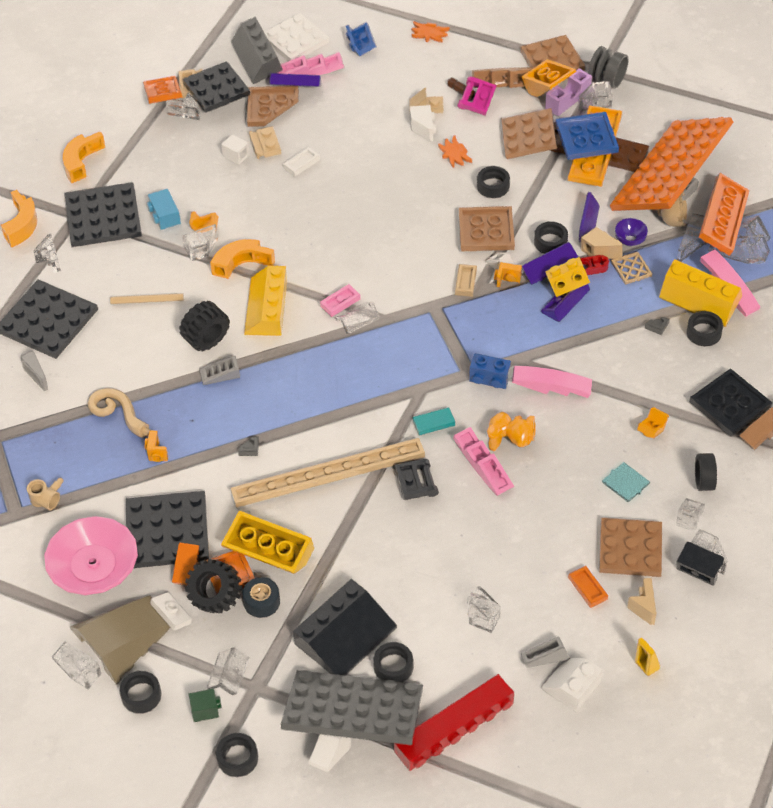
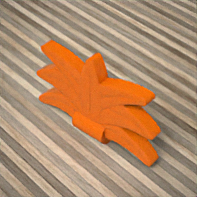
M414 21L413 23L416 28L412 27V32L415 33L412 34V38H425V42H428L430 39L443 42L442 38L447 37L445 32L449 31L450 27H439L437 24L428 22L427 24H420Z
M455 135L452 138V143L446 138L445 146L440 143L438 144L440 150L444 152L442 158H449L453 168L455 167V162L461 166H464L463 160L472 163V159L467 155V149L463 143H458Z

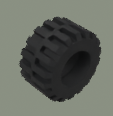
M208 300L206 302L202 301L193 308L191 307L180 322L179 333L194 349L203 352L210 350L222 341L229 329L230 320L215 303Z
M214 559L200 561L201 565L195 564L193 566L195 570H190L188 573L190 578L185 580V583L188 584V587H185V592L189 593L187 598L192 601L191 604L200 610L218 614L223 613V610H230V605L235 606L237 603L235 599H240L241 596L238 594V591L242 590V586L239 585L241 577L236 576L238 572L232 569L233 567L229 564ZM218 575L221 580L220 591L216 596L209 598L206 593V585L213 576Z

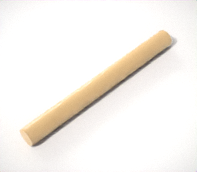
M183 293L110 297L111 304L184 301Z

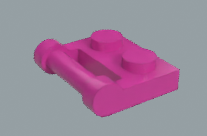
M469 76L462 99L459 100L457 106L460 109H468L486 116L497 85ZM473 87H478L473 102H469L468 99Z

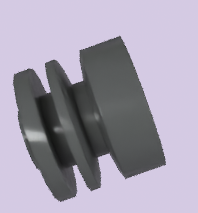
M600 46L592 56L588 74L592 76L593 81L596 80L598 83L604 81L605 85L616 89L624 79L629 57L620 52L613 54L611 49Z

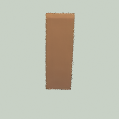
M535 67L472 70V77L497 85L496 88L506 86L509 88L523 87L525 84L522 76Z
M773 407L739 435L753 450L758 448L767 438L770 440L773 437Z

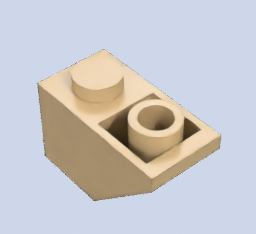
M595 227L581 237V251L589 256L604 255L608 259H620L622 257V243L608 235L605 231Z

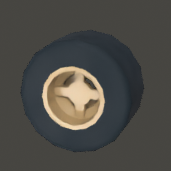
M265 577L254 578L244 586L242 595L244 608L247 613L253 617L265 618L273 615L278 610L280 594L279 588L273 580Z

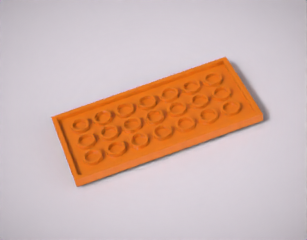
M718 117L676 120L672 122L661 139L639 165V168L632 174L631 178L610 204L612 211L670 209L734 123L732 118Z

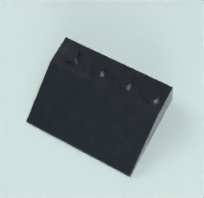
M351 578L293 630L294 644L330 674L345 676L397 628V625L368 591Z

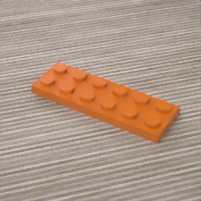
M719 173L713 186L699 238L705 243L716 247L720 252L730 256L734 251L750 190L724 174Z

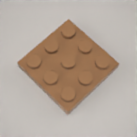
M567 35L521 46L520 51L530 67H537L548 59L576 70L580 68L585 71V64Z
M551 108L502 119L506 159L557 149Z
M512 206L459 208L461 251L515 250Z
M601 518L599 573L661 577L662 522Z

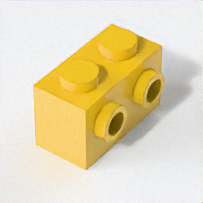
M580 257L572 258L566 263L553 266L546 271L556 297L590 283Z

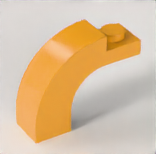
M101 132L86 138L80 134L65 147L63 163L66 176L71 184L87 177L82 160L86 156L106 148Z
M18 190L12 191L11 196L13 204L19 213L14 219L1 224L3 236L11 248L27 240L37 226V214L32 198L26 199Z
M244 239L231 242L217 251L210 262L212 275L229 279L233 270L238 265L246 262L273 266L275 263L274 250L261 247L260 240Z

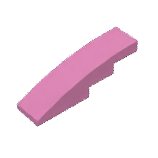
M340 52L326 58L320 54L306 59L305 55L281 64L283 70L278 73L322 75L342 69L344 64Z
M716 249L701 256L700 262L712 273L711 275L741 288L742 298L736 308L745 317L760 309V305L741 277Z
M514 366L512 383L544 394L553 391L568 396L571 392L588 398L591 394L592 379L554 369Z
M471 427L454 435L453 439L464 456L496 496L514 487L494 453L491 454L482 440L479 441Z

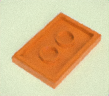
M176 76L143 82L149 104L182 98V92Z

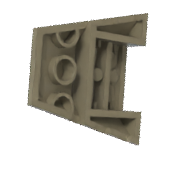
M150 595L70 626V629L81 642L85 641L103 662L104 670L116 685L122 680L121 677L134 667V663L148 652V648L153 643L156 644L171 628L150 604L152 599Z

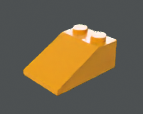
M547 59L523 75L522 79L528 94L539 97L576 73V69Z

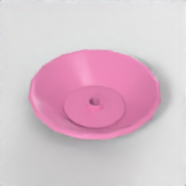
M98 516L77 519L62 527L50 539L44 554L45 570L53 583L69 593L80 595L104 593L121 584L133 571L138 557L136 539L129 529L114 519Z

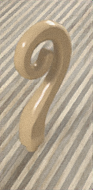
M103 388L91 394L88 399V408L93 415L105 417L112 414L116 408V403L112 399H115L122 405L125 422L129 430L140 438L149 437V431L152 430L149 429L147 423L136 417L130 399L122 391L113 388ZM107 398L105 400L107 407H97V403L100 400Z

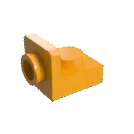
M500 262L499 269H495L494 273L497 287H501L502 280L520 283L522 266Z

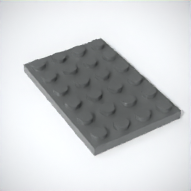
M297 670L281 721V730L412 745L423 684Z

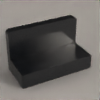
M688 541L676 561V569L714 586L718 578V572L724 562V557Z

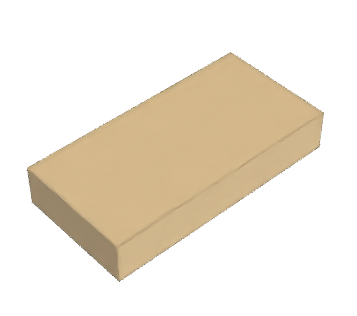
M459 264L455 295L473 297L477 266Z

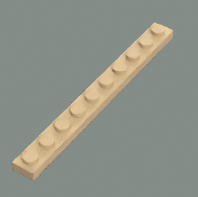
M416 438L231 488V493L237 508L424 458L425 451L420 439Z

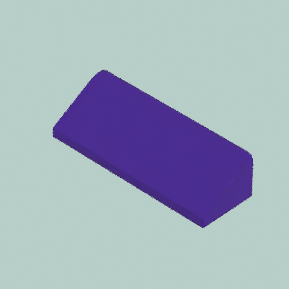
M272 73L270 76V85L316 87L322 85L320 75Z
M588 192L579 228V242H581V237L596 227L600 205L591 192Z
M568 242L522 265V269L530 284L533 285L547 278L546 271L551 267L562 265L572 258L576 259L578 255L571 243Z
M586 284L558 297L555 295L543 307L541 313L560 322L590 291L589 285Z

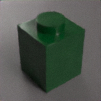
M214 688L188 693L194 722L219 718L218 709H222L220 696H215Z

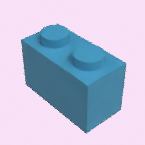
M168 188L148 194L149 202H147V208L149 212H153L154 223L158 224L161 230L181 224L179 210Z

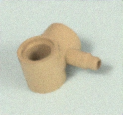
M58 478L50 487H47L43 480L31 481L27 485L31 504L35 507L53 510L59 503L60 493L57 490L61 487L64 480Z

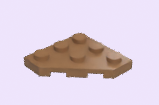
M298 86L248 87L250 95L248 96L247 125L248 127L266 126L299 102Z

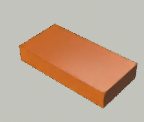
M179 542L172 578L173 584L188 586L185 580L190 578L189 571L195 570L193 566L197 564L199 545Z
M587 566L568 574L569 580L590 608L608 600V594Z

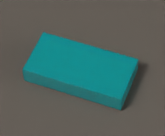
M448 407L413 417V423L420 436L455 426V419Z

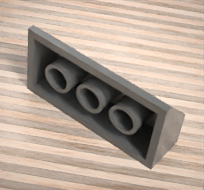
M256 16L241 23L231 42L254 85L270 77L272 73H278L283 69Z

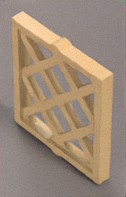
M639 252L623 255L620 259L611 260L612 265L625 285L652 276V272ZM626 261L631 262L632 265H631V266L625 265V264H626ZM638 264L641 265L640 269L635 268L634 265ZM624 267L629 269L628 272L622 270ZM635 270L638 271L637 275L631 274V271Z

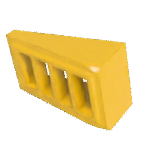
M641 637L638 639L635 663L646 675L650 676L660 669V664L655 651Z

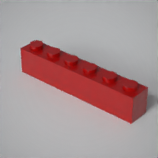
M497 674L417 726L412 745L394 743V753L409 771L414 768H420L425 764L426 760L432 756H438L443 752L444 748L450 744H456L465 734L473 733L479 725L485 721H491L500 711L509 709L514 703V691Z

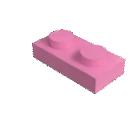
M348 284L322 300L320 306L333 317L361 298L360 294Z

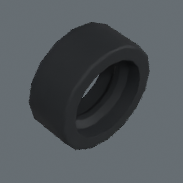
M488 166L481 169L478 173L477 189L481 195L487 198H500L509 191L510 176L504 168ZM494 178L501 180L503 183L491 186L485 184L484 181Z
M554 221L544 222L537 226L535 230L534 245L543 254L568 243V231L561 223ZM547 234H554L559 236L561 240L547 242L541 239V237Z
M698 311L692 314L687 325L686 333L688 338L694 344L704 347L718 343L723 330L722 319L717 314L709 311ZM709 324L716 331L708 334L700 333L694 326Z
M700 453L695 457V481L698 491H713L716 489L717 465L713 453Z
M388 642L381 645L375 651L373 663L374 672L378 679L404 682L412 675L414 669L413 654L404 644ZM389 655H399L406 660V666L399 671L391 672L382 668L381 661Z
M136 671L127 675L121 682L119 690L123 706L128 711L137 714L152 711L159 704L162 694L158 679L147 671ZM143 683L152 686L153 693L145 700L134 701L128 696L129 690L137 684Z
M232 733L221 739L216 749L219 768L223 773L231 777L248 775L258 763L259 756L256 743L250 736L244 733ZM239 745L249 749L250 757L244 763L236 765L226 762L224 755L229 748Z

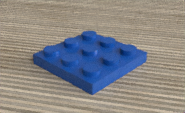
M606 112L556 119V127L567 160L619 152V146Z

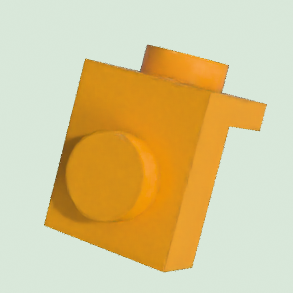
M193 211L191 212L189 224L198 235L217 229L219 216L213 212L200 217Z
M652 407L648 417L639 423L637 430L642 432L644 436L654 439L664 431L669 415Z
M149 431V437L145 438V450H147L148 459L155 462L168 461L167 447L159 446L160 442L157 431Z

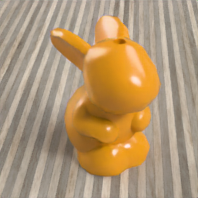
M505 412L497 413L490 419L487 429L489 449L495 451L505 436L519 448L529 445L531 441L535 440V416L530 415L527 419H523L518 415L512 420Z

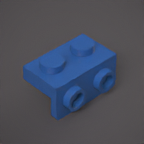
M367 22L353 30L349 24L346 25V36L351 41L349 45L353 52L356 51L361 56L377 47Z
M475 353L470 365L469 382L506 389L511 361Z

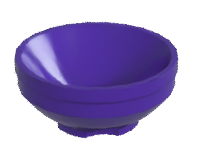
M635 218L623 219L615 227L617 240L626 246H636L643 243L648 234L646 224ZM633 236L635 240L629 241L626 237Z

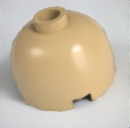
M684 192L681 193L670 209H658V215L662 216L663 221L671 227L686 226L683 223V219L687 220L686 200H682V196H685Z

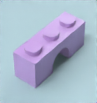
M580 68L576 70V73L568 77L565 89L557 85L546 93L545 109L551 108L553 114L556 116L561 115L591 91L592 76Z

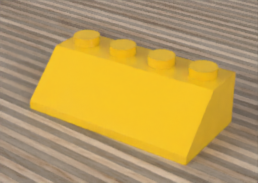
M674 259L665 275L659 298L692 313L698 311L713 312L722 319L723 326L726 327L742 298V290L736 285Z
M267 266L251 277L245 335H282L287 288L286 266Z
M242 511L237 513L221 543L222 547L292 574L297 573L306 566L315 549L312 538Z

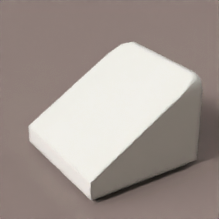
M496 252L486 261L494 269H499L500 262L514 264L510 253Z

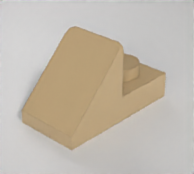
M426 88L410 99V106L430 105L431 112L443 113V97H426Z
M643 578L642 587H639V596L629 597L627 607L650 625H655L656 607L652 578Z

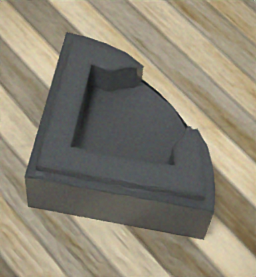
M660 317V319L655 320L651 319L645 324V329L662 335L670 319L666 317Z
M259 436L249 438V441L241 444L238 455L258 456Z

